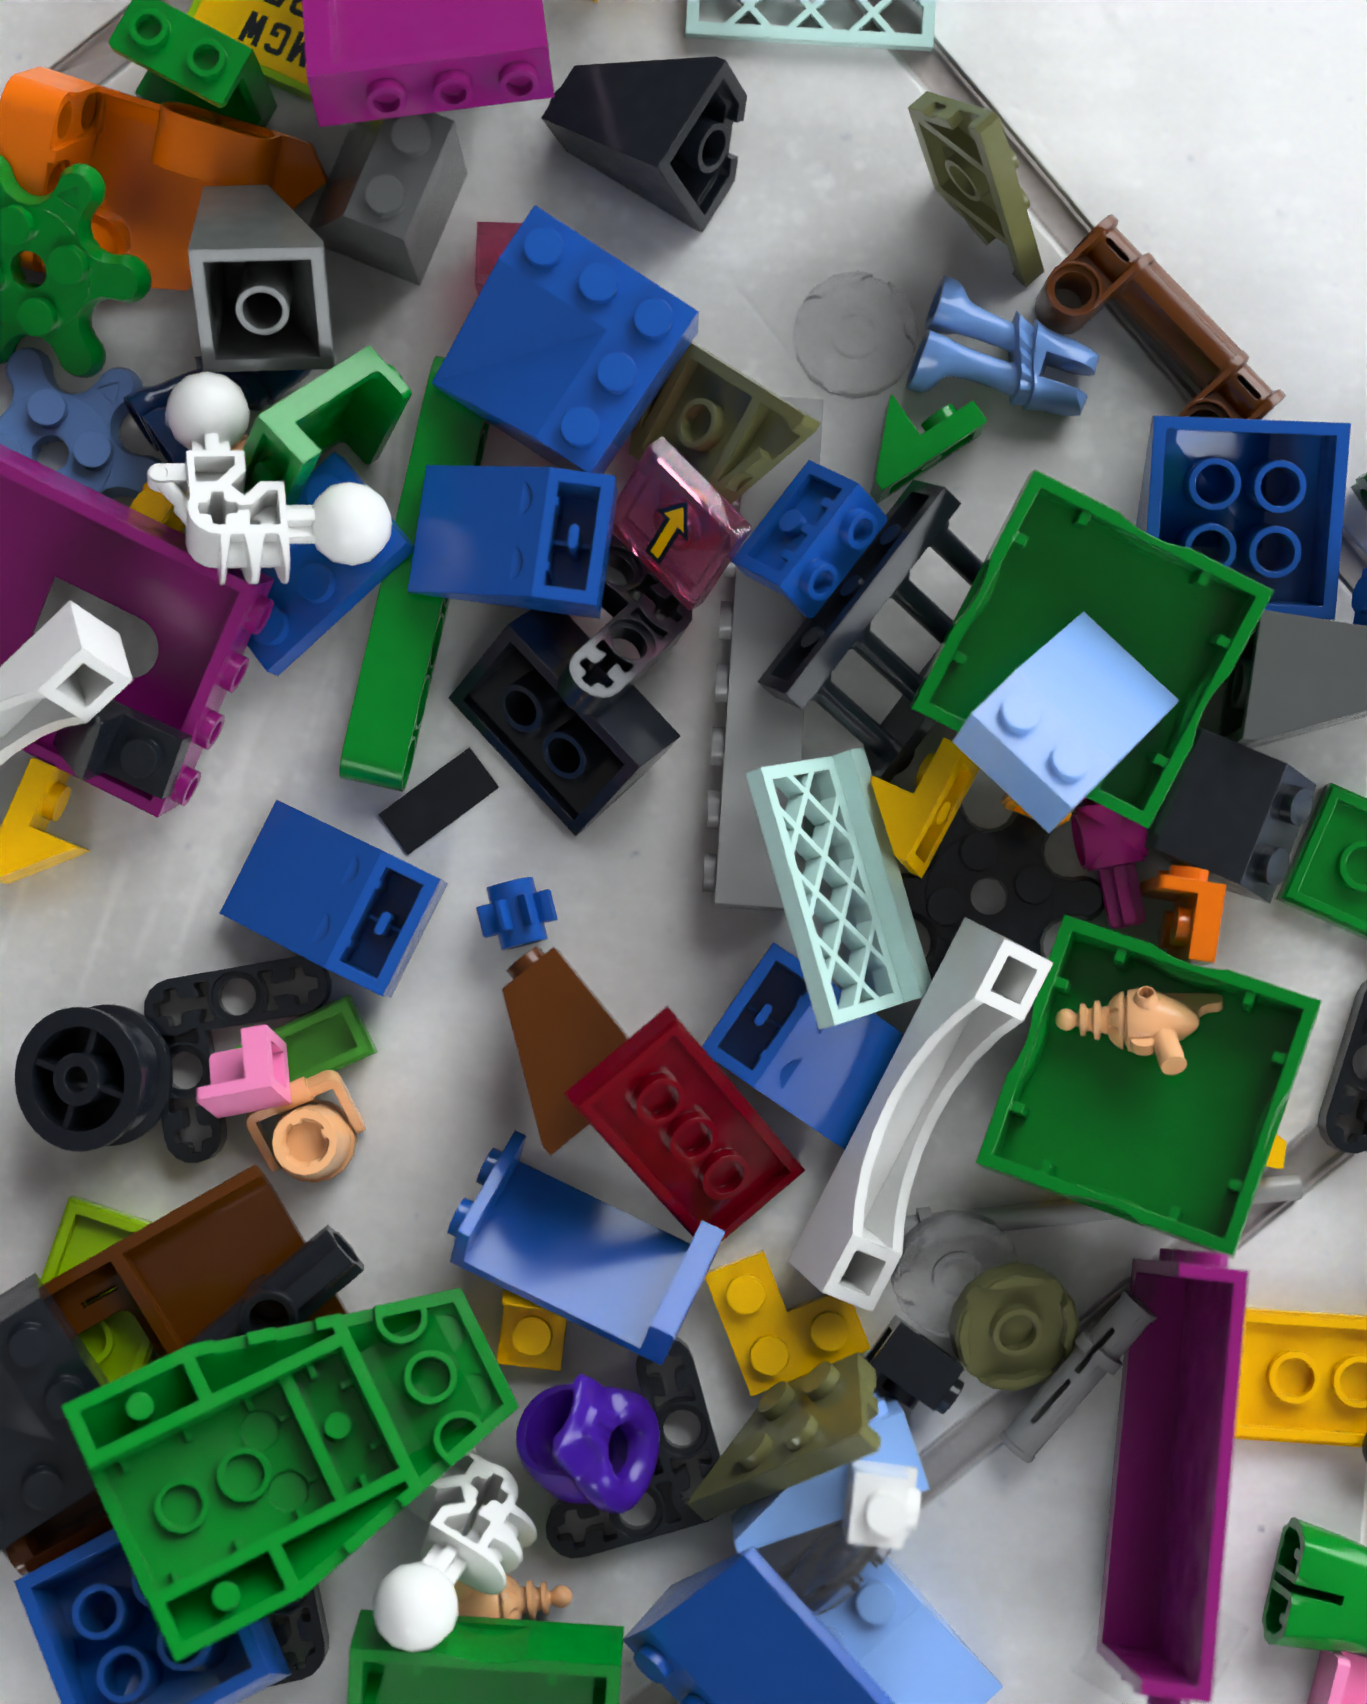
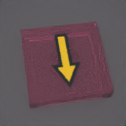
M662 436L648 445L620 493L616 503L612 533L689 611H692L706 600L753 527Z

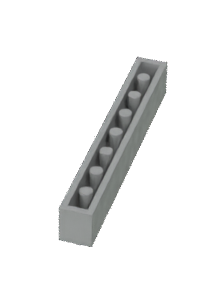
M782 397L821 423L814 434L727 507V514L739 515L737 539L725 538L723 576L735 577L733 602L721 601L719 639L731 640L729 664H717L714 701L727 702L725 727H713L710 765H722L723 770L721 791L709 790L706 824V828L719 829L717 854L705 853L702 885V892H715L714 907L785 911L746 773L762 767L801 761L804 709L802 710L775 698L758 683V680L807 617L800 614L783 595L744 575L731 560L806 462L811 460L820 465L823 399ZM774 784L779 805L785 811L788 798Z

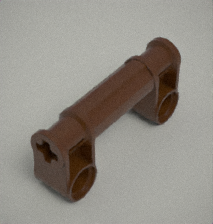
M1113 214L1106 217L1090 231L1073 252L1055 267L1048 276L1036 298L1035 312L1038 321L1047 328L1062 335L1073 334L1089 322L1112 299L1115 300L1201 389V393L1180 412L1179 417L1262 420L1287 396L1281 389L1273 391L1247 364L1249 356L1230 339L1158 264L1150 253L1142 255L1116 228L1119 220ZM1061 288L1072 290L1080 298L1082 307L1071 309L1063 306L1057 300L1054 290Z

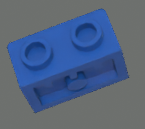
M808 460L731 561L744 575L783 595L800 614L811 619L819 612L887 523V516L858 482Z

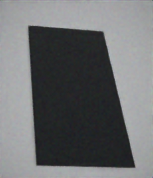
M469 747L378 815L409 855L497 790L499 786Z

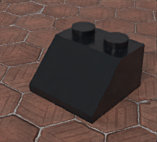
M1197 727L1193 746L1157 812L1144 846L1174 865L1208 870V882L1226 884V891L1271 903L1277 885L1284 880L1287 874L1289 854L1299 829L1311 813L1313 794L1317 785L1283 761Z

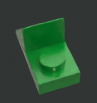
M890 395L885 410L870 495L877 504L981 435L987 419L974 400L959 410H956L952 403L939 409L921 424L925 432L920 435L896 398Z

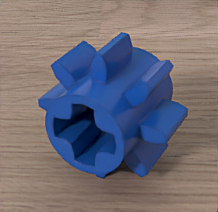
M533 877L519 878L486 888L490 904L476 907L483 937L488 938L498 935L501 951L548 939L544 923L558 920L551 890L546 889L536 892Z

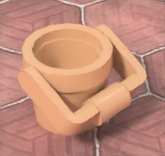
M325 1070L307 1079L302 1076L291 1081L290 1105L246 1113L247 1129L270 1171L275 1172L282 1168L297 1180L312 1183L332 1179L343 1172L355 1156L358 1140L357 1134L366 1130L363 1118L339 1073L334 1070ZM333 1089L342 1108L333 1102L314 1099V1097ZM275 1114H282L275 1125L271 1144L260 1121Z

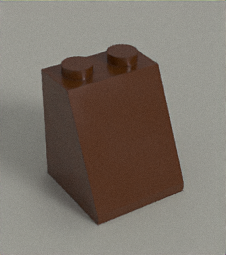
M536 946L506 970L513 980L502 988L541 1143L551 1156L589 1125L588 1121L571 1104L564 1093L630 1037L558 949L553 947L547 953H544L541 948Z

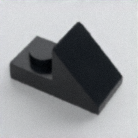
M112 699L88 723L57 730L53 745L77 777L83 781L106 773L163 799L173 793L193 736Z

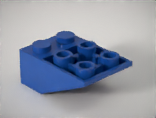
M426 465L408 593L600 619L618 496L616 477L554 467Z
M276 799L219 914L382 997H392L448 883Z
M773 942L704 1041L702 1048L714 1061L845 1150L904 1034L875 1013L819 1030L799 959ZM831 982L838 1006L842 989Z

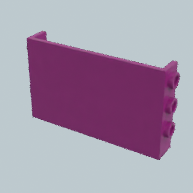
M302 0L306 73L319 127L555 97L542 0Z
M1160 1248L1159 1261L1132 1260L1130 1292L1146 1304L1157 1316V1319L1147 1326L1127 1349L1123 1357L1096 1652L1121 1675V1680L1128 1682L1133 1687V1692L1147 1696L1146 1704H1190V1701L1212 1704L1249 1271L1228 1268V1254Z

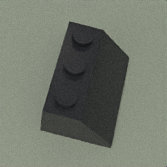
M529 610L507 624L448 699L565 826L577 836L645 775L680 738V735L634 685L610 708L599 715H585L570 708L559 694L558 678L573 655L590 638L569 615ZM598 667L596 672L584 682L592 687L596 683H601L606 673Z

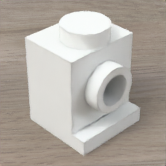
M856 1460L849 1463L842 1529L847 1543L903 1550L904 1537L910 1538L911 1531H916L918 1525L920 1489L916 1488L917 1467Z

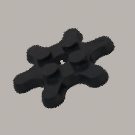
M962 804L923 878L911 873H901L913 918L922 923L930 937V950L925 959L931 980H933L965 917L1047 959L1043 948L1046 932L1054 924L1061 922L1064 915L1090 922L1099 917L1105 909L1100 883L1094 878L1084 875L1065 877L1053 872L1047 865L1044 849L1049 836L1054 830L1049 834L1035 820L1013 811L1008 820L997 828L986 829L978 827L969 820ZM981 879L997 880L1005 891V906L994 915L980 913L971 902V890L974 884Z

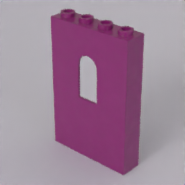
M0 444V667L35 634V627L55 577L145 621L152 628L157 638L158 656L156 662L144 675L132 677L133 680L113 700L193 736L172 795L160 799L106 773L97 775L85 782L157 818L179 804L185 806L192 798L201 778V772L194 769L203 748L209 750L213 746L224 725L225 716L219 713V709L227 691L233 693L238 688L247 671L249 658L243 656L250 636L252 633L258 635L262 631L272 612L274 600L267 596L275 579L260 572L259 583L248 584L241 568H228L225 585H220L218 568L205 567L196 562L188 553L185 544V534ZM57 731L45 735L21 749L77 777L53 745Z

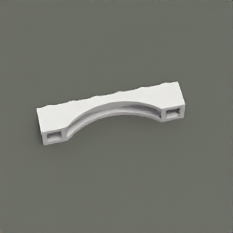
M72 601L63 606L0 667V766L15 753L45 735L68 726L88 723L133 680L120 633Z
M966 917L964 918L787 1261L822 1293L873 1312L903 1254L904 1224L911 1187L922 1153L937 1119L955 1089L975 1063L1001 1037L1024 1021L1053 962Z

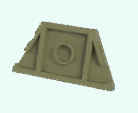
M926 91L908 107L934 188L965 219L970 228L986 246L998 238L1008 247L1014 266L1012 274L1022 285L1027 287L1044 272V268L1027 209L1030 207V201L1024 190L1020 187L1015 170L1019 167V161L1008 145L1000 116L994 111Z
M692 341L633 429L628 454L703 506L721 513L814 434L821 422Z
M857 1352L832 1364L830 1362H823L816 1366L809 1374L789 1383L781 1381L773 1385L763 1395L758 1408L692 1494L687 1505L706 1521L878 1452L881 1445V1437L869 1426V1421L879 1414L878 1399L873 1396L877 1386L875 1368Z

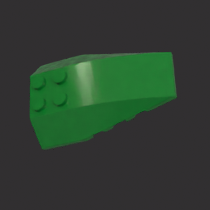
M457 1288L376 1305L372 1309L343 1315L338 1313L276 1329L271 1327L252 1331L243 1336L215 1342L210 1340L190 1344L76 1398L61 1407L142 1594L176 1663L307 1594L519 1408V1405L462 1289Z

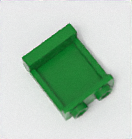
M131 0L109 39V45L113 52L147 69L135 91V95L139 98L158 104L166 101L191 104L266 128L277 108V103L252 48L161 0Z
M368 345L257 415L243 448L246 468L243 495L245 496L260 481H284L286 505H296L319 456L340 442L346 443L366 465H370L379 459L412 395L410 387L403 381L400 373L393 366L387 364Z

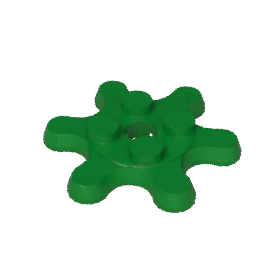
M0 155V365L8 362L9 357L15 352L22 338L31 335L41 337L51 345L60 365L67 373L80 378L93 377L102 370L106 361L104 346L92 327L94 308L106 299L135 303L143 299L150 291L152 283L151 273L147 265L139 257L131 254L118 255L109 253L94 238L92 218L96 210L104 202L106 185L102 175L88 164L76 163L66 167L60 174L58 183L51 193L44 196H36L26 192L18 184L11 165ZM24 251H31L43 260L46 266V278L43 284L33 282L28 284L25 282L27 278L22 271L21 257L19 256Z

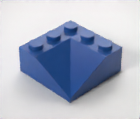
M534 205L498 258L432 381V385L556 467L604 474L698 334L699 311Z
M1152 416L1136 527L1164 542L1189 547L1274 590L1264 610L1335 620L1351 423Z
M114 1529L14 1581L61 1704H237L292 1675L267 1615L175 1663Z

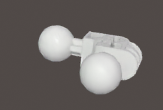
M206 371L187 375L173 388L167 400L165 414L174 438L190 451H186V464L157 463L150 466L147 473V483L150 489L161 492L174 506V513L186 525L185 544L188 553L196 562L205 567L218 568L220 585H225L228 568H241L248 584H258L261 568L274 567L281 583H288L290 573L289 544H315L317 550L332 562L352 566L370 562L385 547L391 537V514L384 498L368 485L353 482L331 485L316 499L313 505H286L284 481H260L244 496L246 473L244 450H231L242 439L249 424L250 411L241 387L225 375Z
M476 1447L472 1448L409 1504L408 1511L426 1522L432 1521L420 1553V1557L424 1559L422 1562L398 1566L379 1583L373 1597V1615L378 1632L394 1647L408 1652L432 1649L453 1630L457 1620L458 1600L454 1589L456 1582L459 1580L469 1587L486 1594L501 1593L506 1587L505 1573L515 1571L522 1562L523 1552L521 1548L531 1546L537 1539V1529L533 1521L515 1505L519 1494L518 1484L514 1476L504 1467L490 1463L480 1457ZM481 1505H483L477 1513L472 1529L470 1530L468 1535L464 1537L467 1532L473 1513L477 1511Z

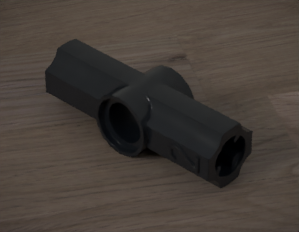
M327 1224L269 1274L261 1275L252 1280L242 1297L181 1348L210 1340L215 1342L243 1336L248 1332L271 1327L276 1329L300 1324L364 1271V1264L344 1237ZM272 1299L283 1304L288 1314L277 1322H266L259 1319L252 1308L262 1300Z

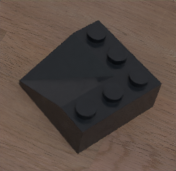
M36 1273L0 1295V1551L96 1489L61 1406L110 1383Z

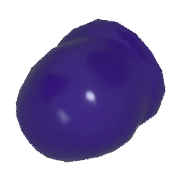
M580 1374L572 1384L553 1386L542 1391L530 1401L518 1423L516 1447L522 1465L529 1475L555 1498L571 1504H592L596 1508L610 1514H622L634 1508L649 1487L659 1455L660 1429L656 1413L646 1398L629 1389L604 1387L593 1378Z

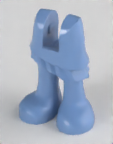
M944 275L930 306L925 329L928 331L924 335L915 354L907 379L906 389L918 393L927 392L936 386L942 378L951 376L980 383L1009 396L1010 405H1022L1023 410L1044 411L1063 416H1080L1088 396L1075 387L1045 378L1043 374L1047 365L1072 374L1083 376L1095 375L1100 355L1082 343L1047 328L1037 319H1034L1032 324H1030L1018 311H1016L1010 322L982 309L969 300L964 286L959 281ZM942 334H959L1008 351V361L963 346Z

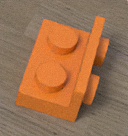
M1170 865L1169 871L1159 870L1157 876L1139 883L1142 897L1174 902L1173 911L1165 910L1159 928L1158 947L1167 949L1169 955L1197 966L1213 964L1216 959L1226 884L1208 882V870Z

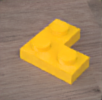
M763 1250L708 1271L705 1277L751 1397L769 1390L778 1382L785 1381L787 1383L805 1376L823 1362H830L832 1364L858 1352L860 1354L871 1349L853 1304L824 1294L786 1309Z

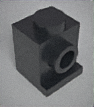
M897 1315L893 1317L864 1358L875 1368L876 1379L880 1373L887 1376V1379L882 1384V1388L912 1410L921 1401L933 1411L936 1410L943 1415L953 1405L964 1387V1382L958 1378L965 1369L961 1363Z

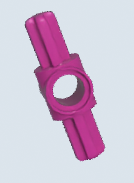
M1085 797L1083 799L1084 807L1075 809V813H1072L1071 816L1073 841L1079 863L1083 869H1087V872L1098 871L1108 925L1112 929L1140 925L1145 922L1146 916L1135 863L1144 861V857L1148 856L1149 849L1144 846L1148 837L1147 829Z

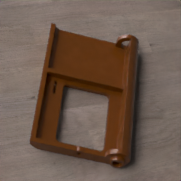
M255 1164L48 1281L44 1286L77 1334L119 1311H128L135 1316L159 1357L162 1358L179 1350L242 1297L252 1280L261 1275L269 1274L304 1245L306 1241L270 1181ZM336 1294L302 1323L341 1313V1315L348 1314V1311L338 1294ZM272 1299L262 1300L252 1308L255 1315L266 1322H277L288 1314L283 1304ZM94 1489L5 1548L14 1568L24 1576L112 1530L113 1526L96 1489Z

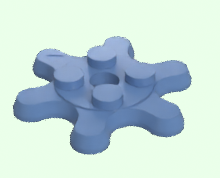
M33 347L21 348L13 352L11 357H9L5 369L6 377L12 388L13 398L7 411L0 416V444L38 462L41 444L47 445L54 441L64 442L68 446L69 457L64 467L57 472L111 499L121 496L135 499L142 491V486L147 482V473L150 466L157 463L164 464L159 458L152 455L132 453L124 446L121 440L120 428L123 420L129 414L123 398L143 387L138 375L128 368H112L102 374L100 379L89 390L81 393H70L58 386L53 374V365L49 357L41 350Z

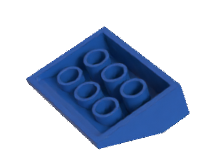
M753 1546L672 1584L623 1638L625 1644L634 1652L633 1659L638 1669L653 1682L662 1684L679 1704H895Z

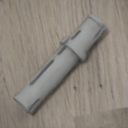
M1124 1290L1118 1301L1089 1333L1083 1330L1074 1340L1078 1347L1039 1389L1038 1393L1007 1429L999 1434L1002 1442L1021 1460L1031 1463L1040 1449L1074 1413L1080 1403L1107 1372L1114 1375L1121 1368L1123 1363L1120 1357L1147 1326L1157 1319L1154 1312L1134 1294Z

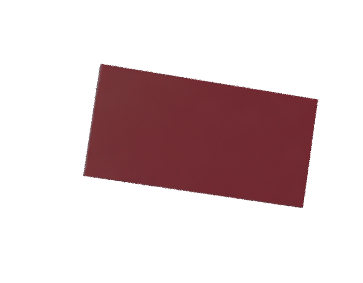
M668 1006L564 1093L578 1112L692 1237H694L703 1220L726 1231L722 1239L723 1241L805 1171Z

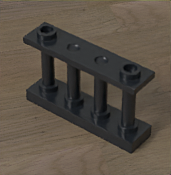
M914 479L886 514L887 523L814 618L810 619L807 617L758 680V683L775 698L802 710L811 700L818 703L864 744L863 747L872 776L889 783L895 775L901 773L909 766L914 758L915 749L937 722L909 707L937 651L918 674L870 630L871 621L886 601L892 598L930 635L942 644L953 620L909 579L910 570L928 547H931L970 586L983 564L948 528L949 519L962 503L945 487ZM850 649L857 652L903 694L881 724L877 723L831 681L832 671Z

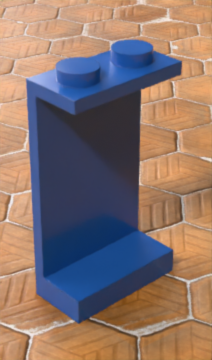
M515 1130L503 1152L493 1147L487 1155L476 1180V1183L483 1185L475 1201L464 1197L454 1213L447 1231L448 1234L456 1237L450 1262L662 1366L713 1263L726 1231L702 1220L691 1243L669 1234L521 1162L520 1157L526 1135Z

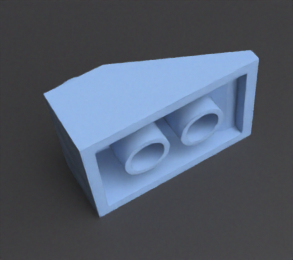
M1083 611L1003 682L970 715L952 742L1050 834L1176 706L1179 700Z
M875 1388L873 1396L878 1399L879 1414L869 1421V1426L881 1437V1445L878 1452L858 1460L917 1467L916 1488L920 1489V1493L929 1490L930 1488L904 1411L895 1397L891 1394L881 1396L879 1389ZM849 1463L739 1507L731 1516L733 1538L737 1553L752 1546L757 1549L842 1520Z
M863 1545L803 1600V1603L895 1704H985L1003 1688L998 1679L881 1547Z

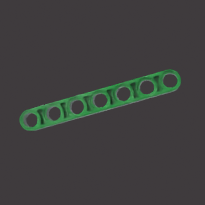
M435 356L430 369L395 520L413 545H415L426 465L481 466L490 427L489 422L432 385V381L445 357ZM413 553L381 581L339 769V775L342 779L401 792L405 790L411 772L450 602L449 598L408 593Z

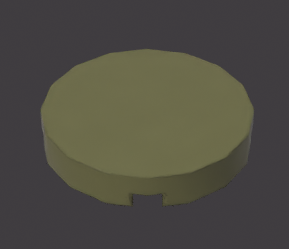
M1007 1263L984 1271L965 1286L952 1307L948 1331L953 1352L968 1373L977 1377L981 1383L992 1389L1017 1391L1042 1383L1054 1374L1051 1368L1057 1365L1062 1357L1066 1361L1075 1347L1074 1340L1077 1338L1079 1320L1074 1300L1053 1274L1034 1264Z

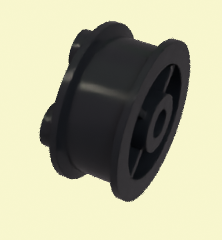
M115 1004L70 1007L47 1015L26 1036L18 1053L15 1067L16 1095L21 1111L29 1125L48 1143L64 1150L77 1152L96 1150L105 1146L123 1145L144 1136L158 1123L165 1112L173 1085V1068L169 1047L158 1029L139 1012Z

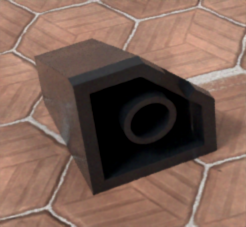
M717 56L574 65L562 86L555 91V97L551 98L548 108L541 117L565 151L691 228L703 232L735 182L738 156L729 153L733 121L736 123L744 121L747 94L727 61Z

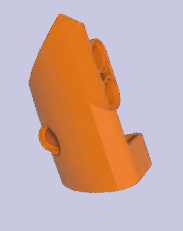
M40 66L11 76L1 95L0 155L11 165L18 184L30 194L44 196L53 191L58 183L60 174L66 167L76 163L88 164L94 167L102 175L106 185L104 202L96 210L92 218L94 238L109 253L118 255L131 254L139 257L150 270L151 288L187 291L193 287L188 247L203 186L269 185L293 210L329 181L312 142L191 104L172 101L158 104ZM24 251L19 255L21 257V267L46 274V266L37 254L31 251Z

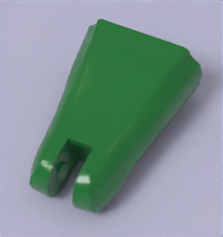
M1294 1517L1291 1518L1289 1523L1284 1525L1263 1610L1262 1624L1266 1642L1271 1645L1316 1651L1367 1654V1547L1340 1534Z

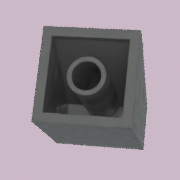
M427 113L352 123L328 178L329 181L324 187L308 225L324 241V248L420 286L468 174L455 121L436 113Z
M269 185L203 186L188 247L203 372L317 370L335 367L324 241Z
M1264 610L1230 676L1226 679L1218 735L1246 747L1255 748L1367 717V626Z

